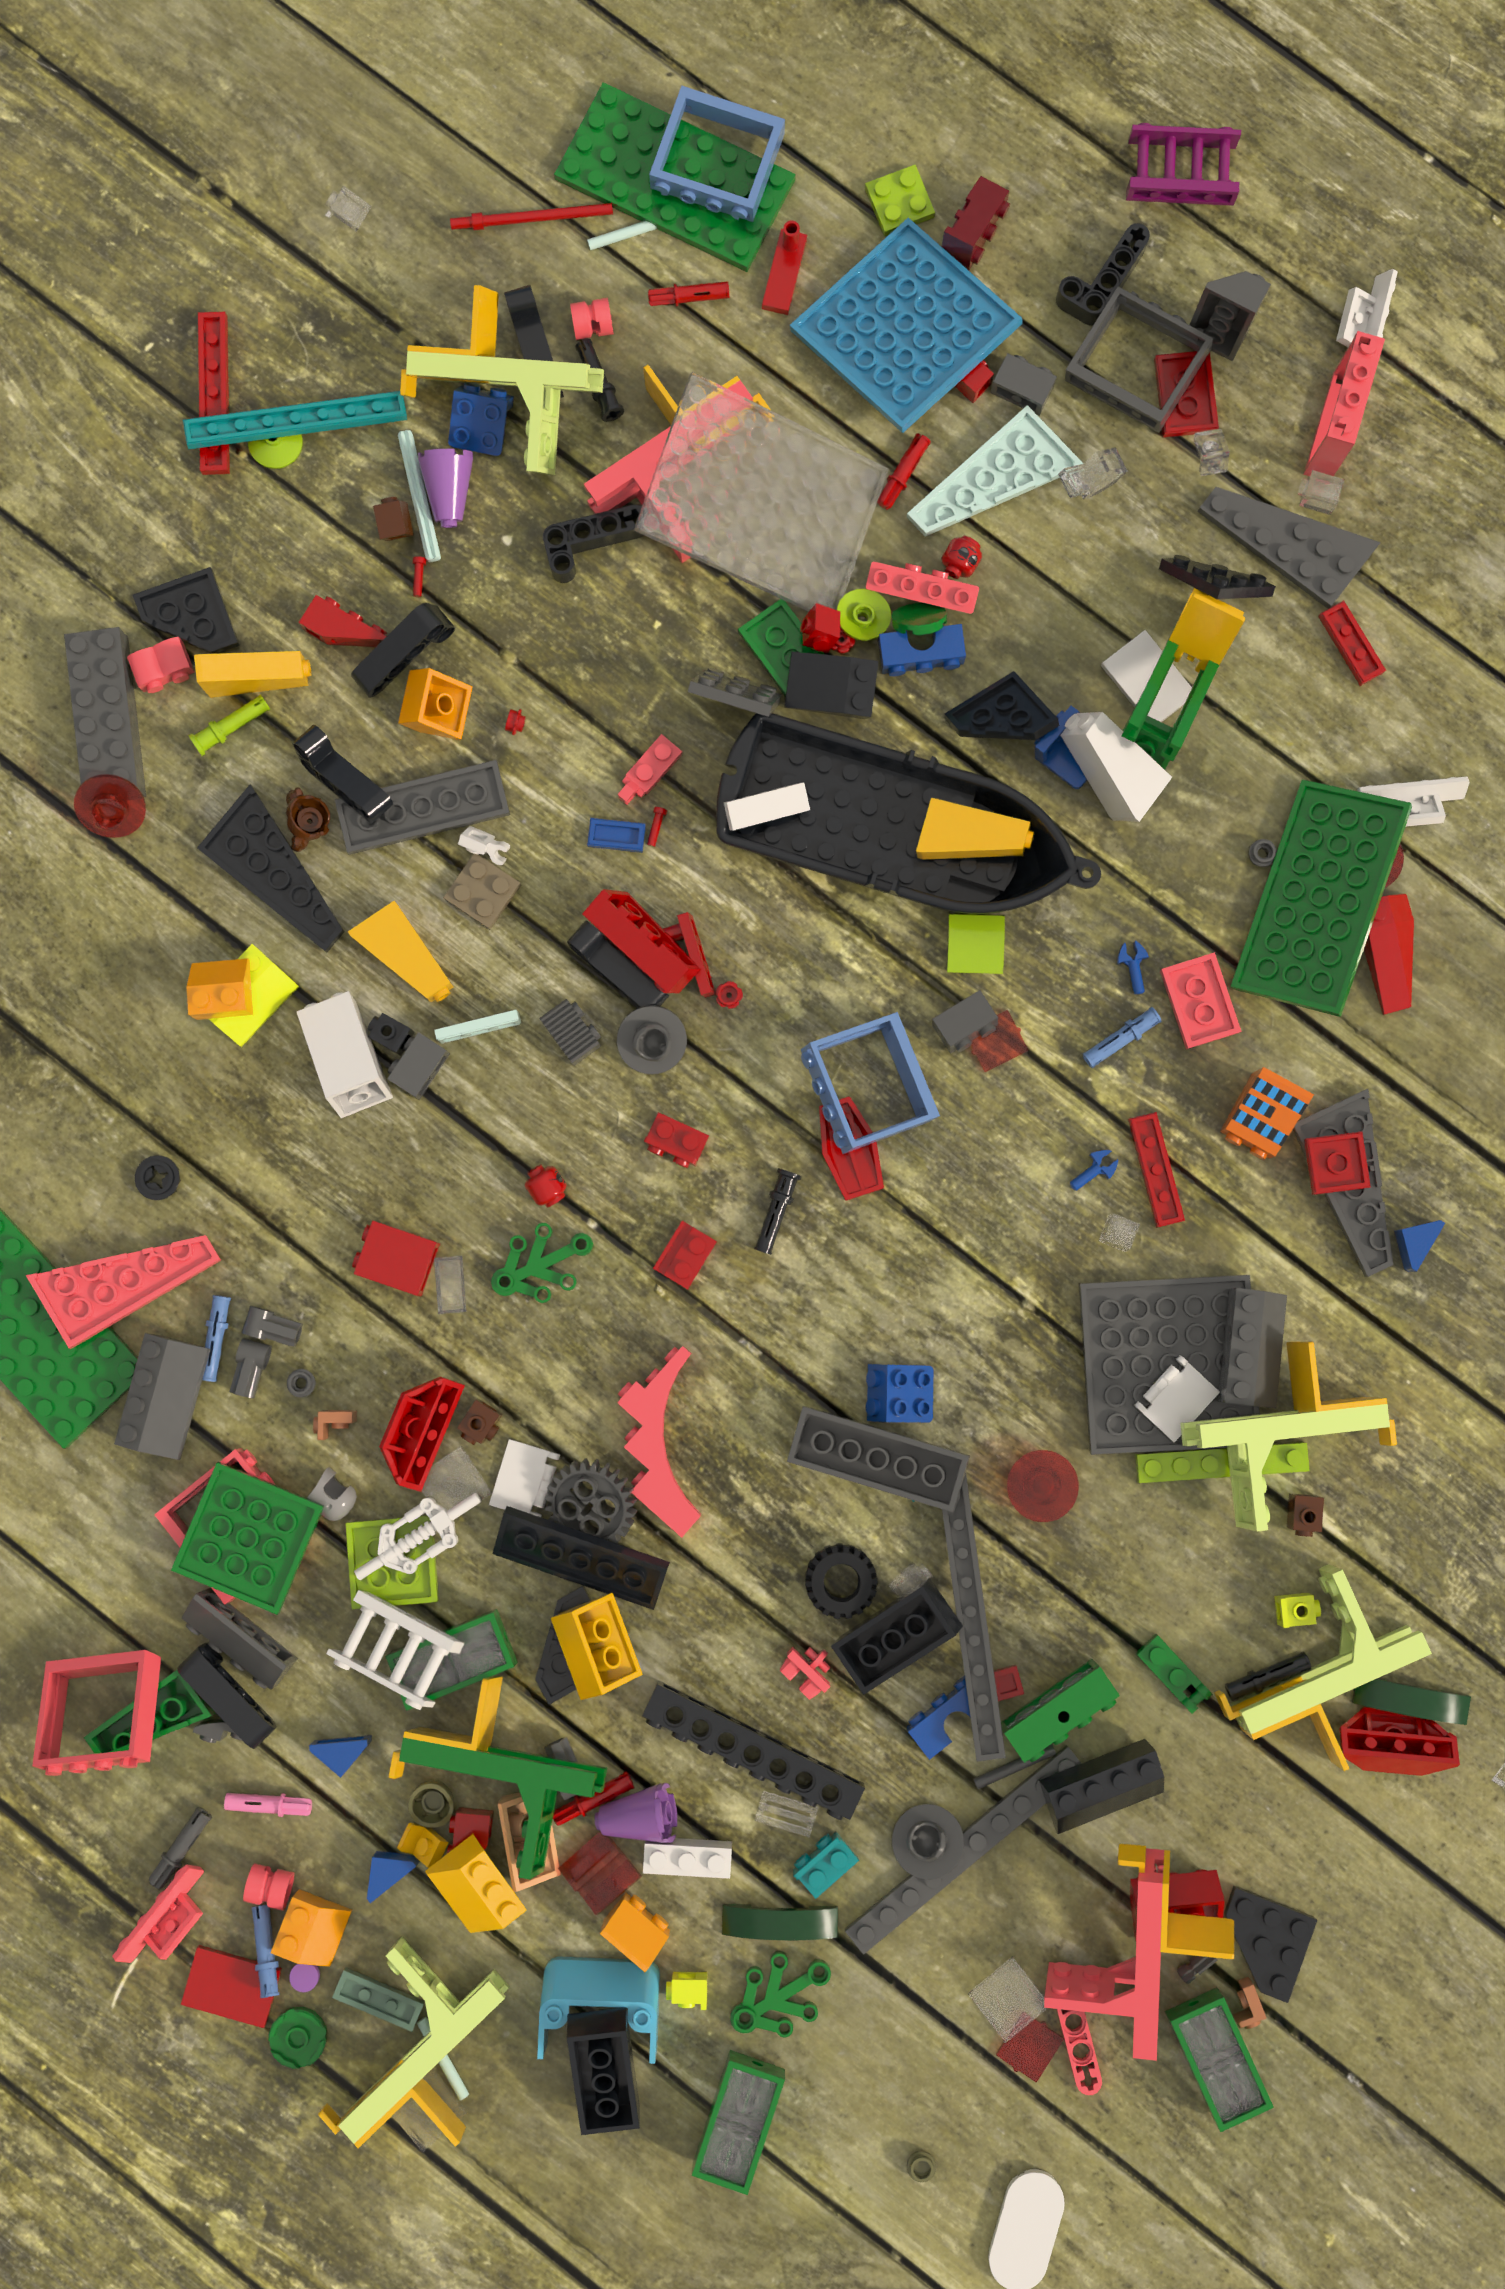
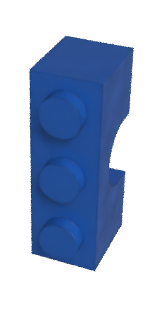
M962 624L943 626L939 631L934 632L932 635L933 645L927 650L913 648L908 641L907 630L906 634L900 632L879 634L878 647L882 674L889 673V676H901L905 674V671L916 670L917 673H927L937 667H944L945 670L959 668L960 665L964 664L966 658Z
M965 1676L955 1682L953 1685L955 1689L948 1695L942 1693L931 1702L932 1707L925 1713L919 1711L908 1720L910 1723L906 1727L908 1733L929 1760L952 1742L944 1730L946 1717L956 1711L964 1712L970 1717Z

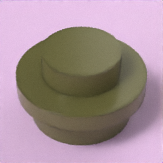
M926 2151L913 2153L907 2161L909 2176L917 2182H927L932 2179L936 2172V2162L933 2156Z

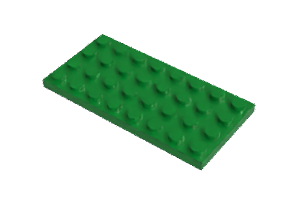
M603 82L554 173L555 180L604 204L612 203V208L641 222H650L658 230L748 272L796 180V174L775 164L773 165L753 222L742 218L737 220L730 214L721 211L712 212L703 205L696 203L688 204L680 198L669 194L661 195L660 191L650 188L649 174L671 114ZM681 120L663 171L748 199L762 158Z
M1301 780L1231 984L1232 989L1341 1017L1412 809L1410 802Z
M0 1208V1380L59 1445L66 1449L129 1391L138 1356L110 1326L74 1348H68L26 1275L52 1271L56 1267Z

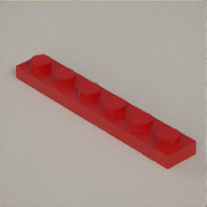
M225 311L198 312L199 417L229 414L228 316ZM229 444L200 448V472L202 475L230 474Z

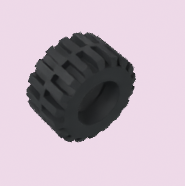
M838 1543L834 1546L824 1547L825 1549L818 1551L815 1557L810 1560L805 1574V1585L809 1599L816 1609L822 1611V1614L833 1616L835 1619H840V1617L849 1619L855 1614L860 1615L866 1607L871 1605L872 1599L876 1596L878 1578L871 1560L862 1550L849 1544L843 1545ZM838 1564H846L852 1567L858 1576L856 1590L851 1595L843 1598L832 1596L824 1585L826 1572Z

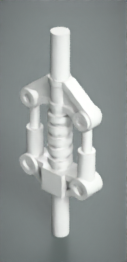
M475 1492L449 1510L437 1504L431 1497L423 1499L419 1505L406 1512L404 1517L393 1524L387 1523L381 1527L378 1556L354 1571L356 1577L362 1580L383 1565L407 1574L414 1573L420 1563L430 1557L434 1558L458 1543L454 1519L481 1503L480 1497ZM424 1513L427 1514L430 1521H426L424 1526L420 1525L418 1530H412L411 1534H406L404 1539H398V1543H396L395 1533L397 1528L407 1522L411 1523ZM436 1531L440 1534L442 1540L426 1549L427 1552L415 1560L404 1556L403 1552L407 1553L410 1551V1548L414 1549L417 1547V1543L420 1545L424 1539L428 1540L430 1535L434 1536L436 1534Z

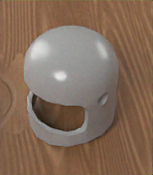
M328 1467L307 1498L324 1506L321 1516L330 1521H337L350 1512L356 1502L357 1495L351 1485L349 1487L341 1485L335 1478L336 1472Z

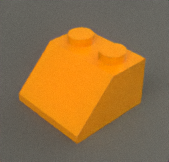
M431 668L409 670L398 724L420 733L461 740L472 686Z
M248 958L191 964L186 986L189 1016L196 1020L253 1015L250 963Z
M299 1889L290 1901L271 1953L297 1964L330 1967L352 1909Z
M625 1893L604 1918L600 1934L641 1970L646 1972L669 1938L670 1929L667 1928L669 1924L659 1914L656 1913L653 1916L645 1909V1902L637 1895L633 1894L631 1897L628 1893Z

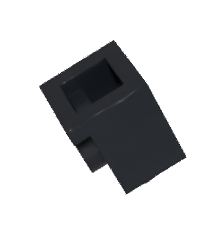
M384 1013L380 1017L374 1016L367 1028L371 1032L368 1036L370 1039L400 1056L404 1051L403 1048L407 1040L414 1034L411 1028ZM385 1027L392 1028V1033L389 1036L383 1035Z

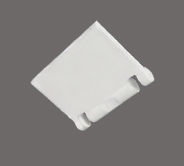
M1181 1355L1176 1360L1184 1368L1179 1372L1177 1368L1170 1365L1143 1395L1150 1403V1406L1146 1409L1140 1402L1134 1405L1172 1442H1175L1182 1435L1180 1423L1194 1421L1220 1393Z
M509 1439L489 1505L504 1510L506 1506L542 1517L541 1514L531 1512L533 1505L540 1508L545 1507V1496L549 1492L547 1487L553 1481L552 1478L557 1468L556 1466L546 1464L548 1457L559 1460L560 1454Z

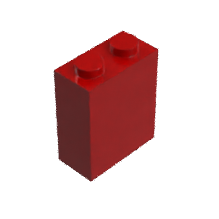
M372 1220L371 1226L366 1225L362 1235V1241L365 1242L362 1251L356 1253L352 1263V1267L355 1268L354 1275L422 1297L440 1243Z

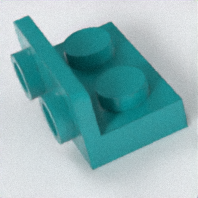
M837 1832L832 1836L829 1834L824 1835L816 1843L817 1849L810 1855L807 1853L803 1854L794 1863L793 1876L796 1880L799 1879L815 1899L859 1861L857 1855Z

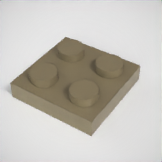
M473 854L443 898L491 930L520 888L521 883L480 855Z

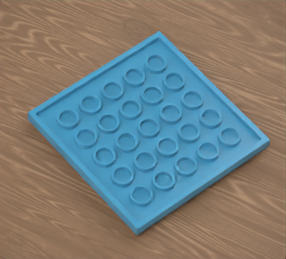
M907 218L790 324V330L899 431L904 433L1022 325V317L911 219Z

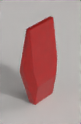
M851 1097L839 1099L854 1139L873 1133ZM823 1105L819 1106L822 1155L845 1201L883 1189L884 1184L877 1142L842 1154L841 1149L834 1142V1131L831 1124L823 1115Z

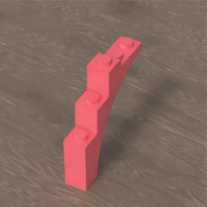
M684 1346L679 1350L674 1347L664 1358L667 1364L661 1371L657 1368L653 1370L645 1380L648 1383L646 1388L638 1381L633 1385L628 1382L618 1393L621 1399L617 1402L643 1425L640 1429L635 1426L624 1438L628 1442L624 1448L649 1469L647 1473L641 1470L633 1479L631 1484L635 1487L632 1494L681 1538L701 1516V1513L686 1498L674 1478L667 1459L664 1441V1413L669 1392L678 1372L692 1354Z

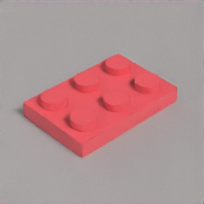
M1215 952L1160 970L1186 1050L1242 1032Z

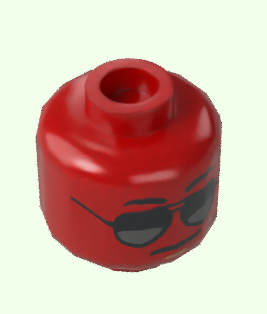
M968 536L952 539L941 557L942 564L946 568L945 572L949 573L948 575L954 579L970 577L982 560L979 543Z
M540 1164L527 1173L530 1178L525 1182V1189L537 1205H545L548 1208L565 1197L566 1182L554 1166L544 1168Z

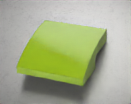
M949 913L947 972L1003 974L1005 915Z

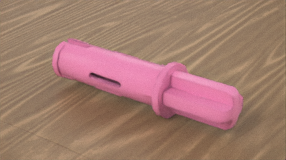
M227 1793L224 1809L278 1814L279 1817L284 1815L309 1816L312 1810V1800L310 1798L286 1797L285 1793H282L280 1796ZM249 1802H261V1805H250Z

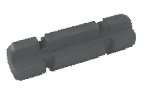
M1193 1956L1189 1960L1190 1963L1182 1965L1177 1972L1186 1984H1189L1196 1978L1195 1975L1197 1973L1199 1975L1202 1974L1218 1960L1213 1957Z

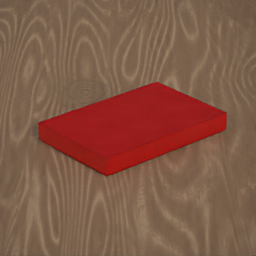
M1197 351L1155 355L1154 364L1160 410H1162ZM1210 352L1162 427L1163 437L1218 432L1219 424Z
M199 1945L195 1952L181 2005L265 2028L274 1996L260 1998L258 1971H255V1965H258L257 1961ZM280 1967L276 1968L277 1983L279 1982L280 1974L282 1971V1968Z

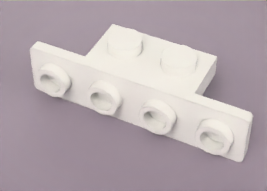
M1391 269L1377 275L1371 295L1357 287L1348 291L1336 339L1337 342L1349 347L1357 331L1383 338L1382 333L1389 314L1392 293L1396 285L1395 281L1398 273L1396 270Z
M1451 777L1448 779L1422 780L1377 786L1369 785L1359 787L1357 791L1410 802L1412 809L1406 824L1407 827L1444 823L1446 815L1441 801L1465 798L1470 782L1468 777Z

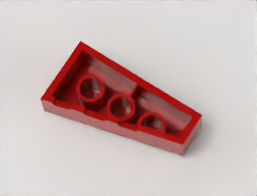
M603 889L582 913L583 916L624 952L640 970L655 981V986L663 993H680L700 971V968L628 892Z

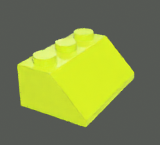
M253 944L238 958L249 959L253 1015L209 1019L240 1047L299 988L290 977Z

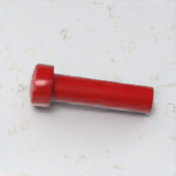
M416 556L413 557V564L415 565L413 597H422L423 569L426 565V558Z
M654 807L653 810L655 816L647 841V845L651 847L656 846L663 817L667 815V810L662 807Z

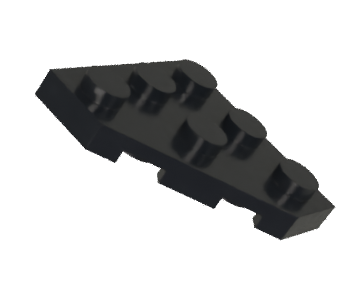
M1174 555V558H1162L1159 570L1215 599L1273 597L1276 587L1266 582L1267 578L1263 575L1240 573L1228 570L1227 567L1219 564H1203L1191 561L1188 557L1182 555Z
M211 567L133 594L141 620L153 628L173 637H179L182 641L211 654H218L240 646Z
M1015 671L944 714L946 721L960 737L1037 740L1060 726L1058 718Z
M581 1586L558 1599L554 1616L591 1601L585 1587ZM552 1623L535 1678L549 1705L576 1690Z
M1233 1886L1224 1915L1227 1919L1234 1920V1936L1253 1975L1257 1988L1263 1994L1288 2003L1317 1919L1311 1915Z

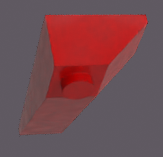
M1406 894L1381 897L1364 947V953L1383 1015L1411 1008L1414 918Z

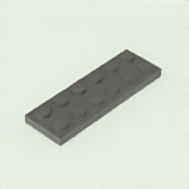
M497 760L381 788L391 798L393 805L373 823L368 822L342 799H335L345 846L349 855L510 815Z

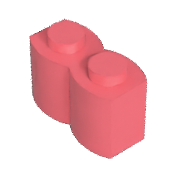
M179 637L164 640L153 647L141 649L127 656L138 688L143 692H159L164 688L163 685L172 681L174 683L184 682L189 679V675L195 672L184 642Z

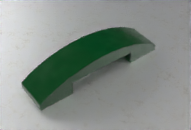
M1377 1678L1354 1688L1352 1703L1407 1716L1467 1725L1471 1696L1416 1687Z
M723 1904L722 1935L782 1941L819 1940L837 1937L838 1906H809L808 1909L751 1907V1904Z

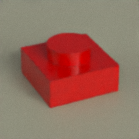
M1016 1665L994 1670L998 1701L1024 1694Z

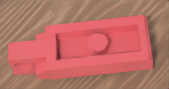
M661 734L625 775V778L622 780L625 786L618 793L619 799L628 805L636 795L640 798L645 794L647 795L682 756L683 752Z

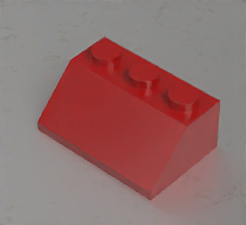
M1200 1869L1190 1873H1170L1168 1913L1223 1918L1225 1900L1217 1870L1207 1871ZM1138 1877L1130 1879V1903L1135 1942L1137 1933Z

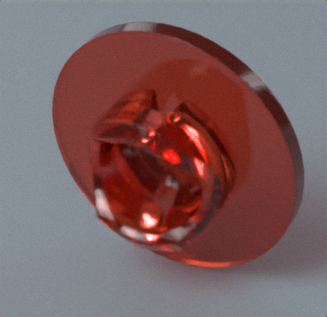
M104 774L91 777L79 786L74 798V809L79 821L87 829L101 836L116 838L127 836L141 826L146 814V803L142 793L133 783L116 775Z
M1035 1450L1026 1453L1013 1464L1008 1474L1007 1493L1010 1502L1021 1515L1033 1521L1050 1522L1063 1517L1073 1507L1078 1496L1079 1483L1076 1471L1066 1458L1053 1451Z

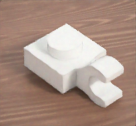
M469 826L460 835L458 845L466 847V850L473 854L484 855L487 852L492 862L497 865H503L507 859L500 856L498 850L507 852L510 849L508 843L494 840L495 836L472 826Z

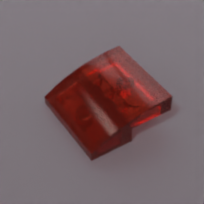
M601 1831L558 1868L574 1891L580 1893L595 1915H599L642 1877L616 1843L609 1836L602 1835Z

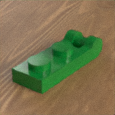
M1157 1634L1136 1652V1655L1191 1714L1198 1709L1197 1705L1202 1700H1208L1213 1695ZM1189 1685H1192L1196 1691L1190 1697H1187L1183 1691Z

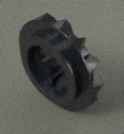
M159 1155L148 1157L136 1169V1187L148 1199H168L169 1196L177 1192L178 1184L181 1181L180 1169L173 1160ZM155 1170L160 1174H168L162 1179V1187L156 1182L148 1183L155 1177Z

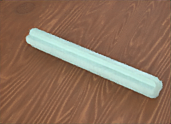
M411 430L400 431L398 439L425 558L428 562L439 561L441 555L414 437Z

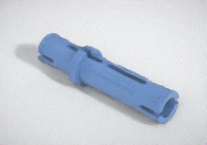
M1150 1007L1149 1010L1134 1020H1127L1125 1026L1082 1053L1084 1060L1093 1069L1097 1064L1116 1053L1134 1039L1136 1041L1141 1039L1143 1033L1161 1023L1159 1014L1153 1007Z
M213 1295L210 1319L206 1320L205 1325L208 1326L205 1348L211 1350L202 1380L217 1382L225 1329H228L229 1325L226 1320L231 1298Z
M267 1905L251 1907L258 1964L255 1965V1971H258L260 1998L277 1996L279 1992L276 1968L279 1967V1963L275 1961V1955L271 1953L274 1943L270 1908Z

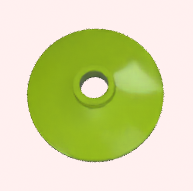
M302 434L278 437L273 442L269 441V439L248 441L249 451L255 461L270 469H280L292 464L300 455L303 446Z
M868 589L852 590L841 598L837 606V610L841 612L840 628L854 639L861 641L876 639L879 637V634L885 633L891 621L890 606L885 598L875 591ZM863 616L867 621H860L858 617Z

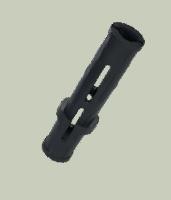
M1303 1651L1257 1672L1251 1670L1247 1672V1676L1226 1683L1225 1689L1230 1700L1233 1702L1253 1692L1256 1694L1261 1693L1263 1688L1303 1671L1310 1670L1311 1663Z

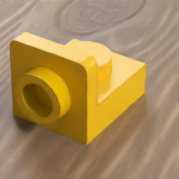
M410 1822L402 1835L397 1849L401 1852L413 1854L429 1868L442 1858L449 1842L432 1828Z

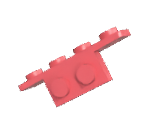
M878 562L871 563L866 583V589L969 614L974 612L979 592L978 586L947 579L949 573L934 569L932 574L922 573V567L906 563L905 568Z
M185 1865L176 1872L173 1881L156 1897L153 1906L146 1914L140 1917L137 1926L129 1936L120 1942L117 1951L112 1956L116 1962H133L146 1944H148L159 1959L167 1960L203 1914L187 1895L204 1873L201 1867Z

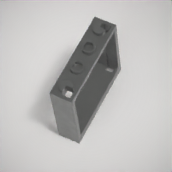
M1117 287L1066 368L1065 381L1159 433L1211 351L1213 338L1203 333L1204 329H1195L1188 325L1182 317L1178 315L1172 316L1164 312L1158 304L1154 302L1148 303L1140 299L1134 291L1129 293ZM1119 309L1197 351V354L1162 410L1084 368V365Z

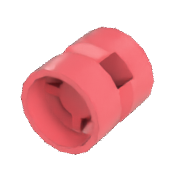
M608 298L593 300L591 305H588L585 301L570 303L576 340L591 338L593 333H596L599 337L614 334Z
M254 1863L246 1881L243 1901L260 1905L265 1901L269 1908L284 1911L292 1891L294 1872L282 1869L272 1872L269 1866Z

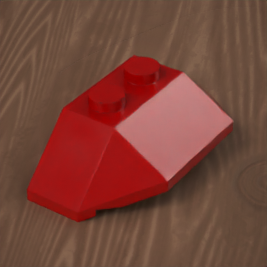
M440 1376L401 1393L379 1446L396 1484L416 1491H422L465 1385Z
M1364 1707L1339 1729L1341 1751L1344 1757L1363 1771L1423 1776L1460 1765L1457 1737L1445 1731L1433 1720Z

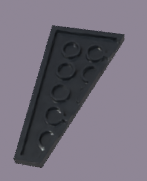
M250 784L197 849L327 953L345 931Z

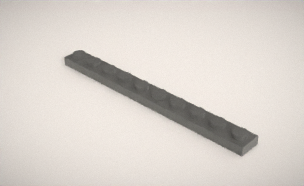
M965 1473L955 1511L950 1512L942 1509L956 1616L963 1625L959 1631L976 1761L978 1762L1006 1758L967 1476Z
M1066 1745L963 1830L964 1851L958 1865L950 1873L941 1878L930 1880L917 1878L910 1874L846 1927L845 1932L864 1955L1044 1806L1046 1800L1039 1780L1082 1764L1071 1749Z

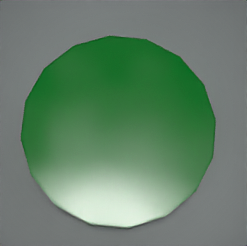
M927 603L908 604L893 611L891 615L892 626L902 634H906V630H912V634L916 635L931 634L943 628V623H947V612L944 607Z
M292 2007L282 2012L273 2022L268 2034L271 2053L281 2065L292 2069L313 2064L322 2055L327 2043V2028L322 2017L314 2010L306 2007Z

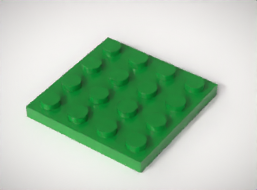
M217 1462L171 1571L278 1615L324 1506L231 1466Z

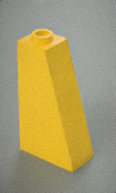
M300 651L194 655L197 683L210 698L308 686L307 677L312 675L309 659L305 660Z
M931 798L916 853L919 859L1023 856L1025 847H1031L1034 832L1030 831L1029 821Z
M395 901L348 931L357 943L428 1001L436 1000V1002H439L450 995L451 992L449 990L454 986Z

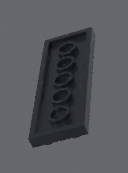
M506 1506L492 1553L493 1555L606 1594L613 1593L614 1597L652 1610L655 1608L670 1563Z

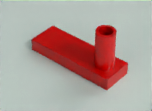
M787 221L783 229L781 228L762 302L763 310L784 315L789 314L807 243V234L800 233V226L796 221Z
M688 912L677 915L679 923L663 928V930L675 942L684 939L689 957L700 968V971L695 975L700 994L705 998L716 995L715 987L693 915Z

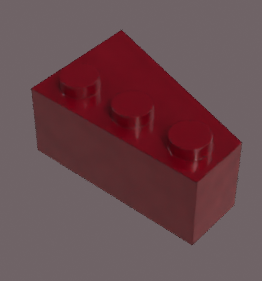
M982 176L979 177L966 197V203L962 210L958 209L954 218H956V221L952 228L947 226L942 241V248L968 271L973 263L978 265L985 251L982 248L986 240L991 242L998 227L995 225L999 218L1004 219L1010 207V203L1007 202L1009 190Z

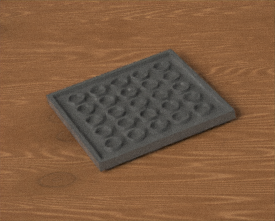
M1250 1275L1079 1284L1089 1450L1091 1455L1209 1449L1197 1448V1445L1183 1446L1182 1435L1175 1442H1172L1134 1405L1140 1402L1146 1409L1150 1406V1403L1143 1395L1170 1365L1177 1368L1179 1372L1184 1368L1176 1360L1179 1355L1185 1358L1218 1391L1220 1390L1229 1289H1251ZM1218 1394L1194 1421L1260 1414V1409L1258 1406L1218 1402ZM1227 1446L1210 1447V1448H1227Z

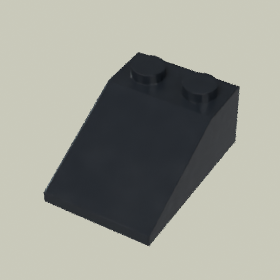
M791 652L784 708L858 719L871 718L879 661L845 656Z

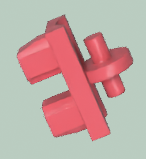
M792 1647L787 1652V1658L780 1667L781 1673L791 1681L802 1670L808 1678L801 1684L799 1690L809 1700L821 1690L825 1693L830 1688V1682L815 1668L818 1666L824 1673L830 1669V1666L824 1661L828 1652L823 1649L817 1654L809 1647L804 1653L811 1659L809 1663Z

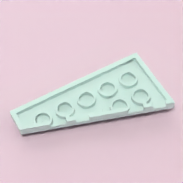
M1027 405L907 513V518L926 537L1081 469L1084 463Z

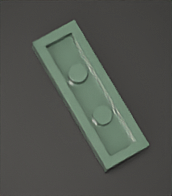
M346 1967L332 1998L411 2032L425 2003L424 2000Z

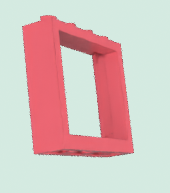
M1357 331L1332 374L1303 475L1330 482L1354 446L1385 338ZM1336 380H1342V384L1336 383Z
M242 1448L235 1449L220 1461L231 1467L239 1462L247 1474L275 1485L272 1478L266 1472L261 1473L256 1467L257 1460L247 1449L245 1451ZM215 1466L154 1514L179 1547L183 1543L188 1527L176 1511L206 1488ZM212 1588L224 1605L236 1598Z
M147 1650L46 1661L32 1766L45 1770V1775L59 1776L62 1775V1771L67 1770L71 1773H86L87 1768L109 1771L112 1770V1766L116 1765L123 1768H136L138 1763L150 1762L161 1657ZM138 1671L129 1750L59 1758L69 1679Z

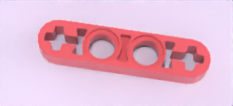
M1056 2009L1077 2088L1082 2094L1094 2095L1101 2089L1102 2078L1085 2012ZM1071 2014L1081 2017V2024L1076 2029H1070L1065 2025L1066 2018ZM1078 2043H1084L1089 2047L1088 2054L1083 2058H1077L1073 2055V2048ZM1087 2065L1090 2076L1096 2077L1092 2079V2085L1086 2086L1085 2082H1080L1085 2079L1082 2066Z

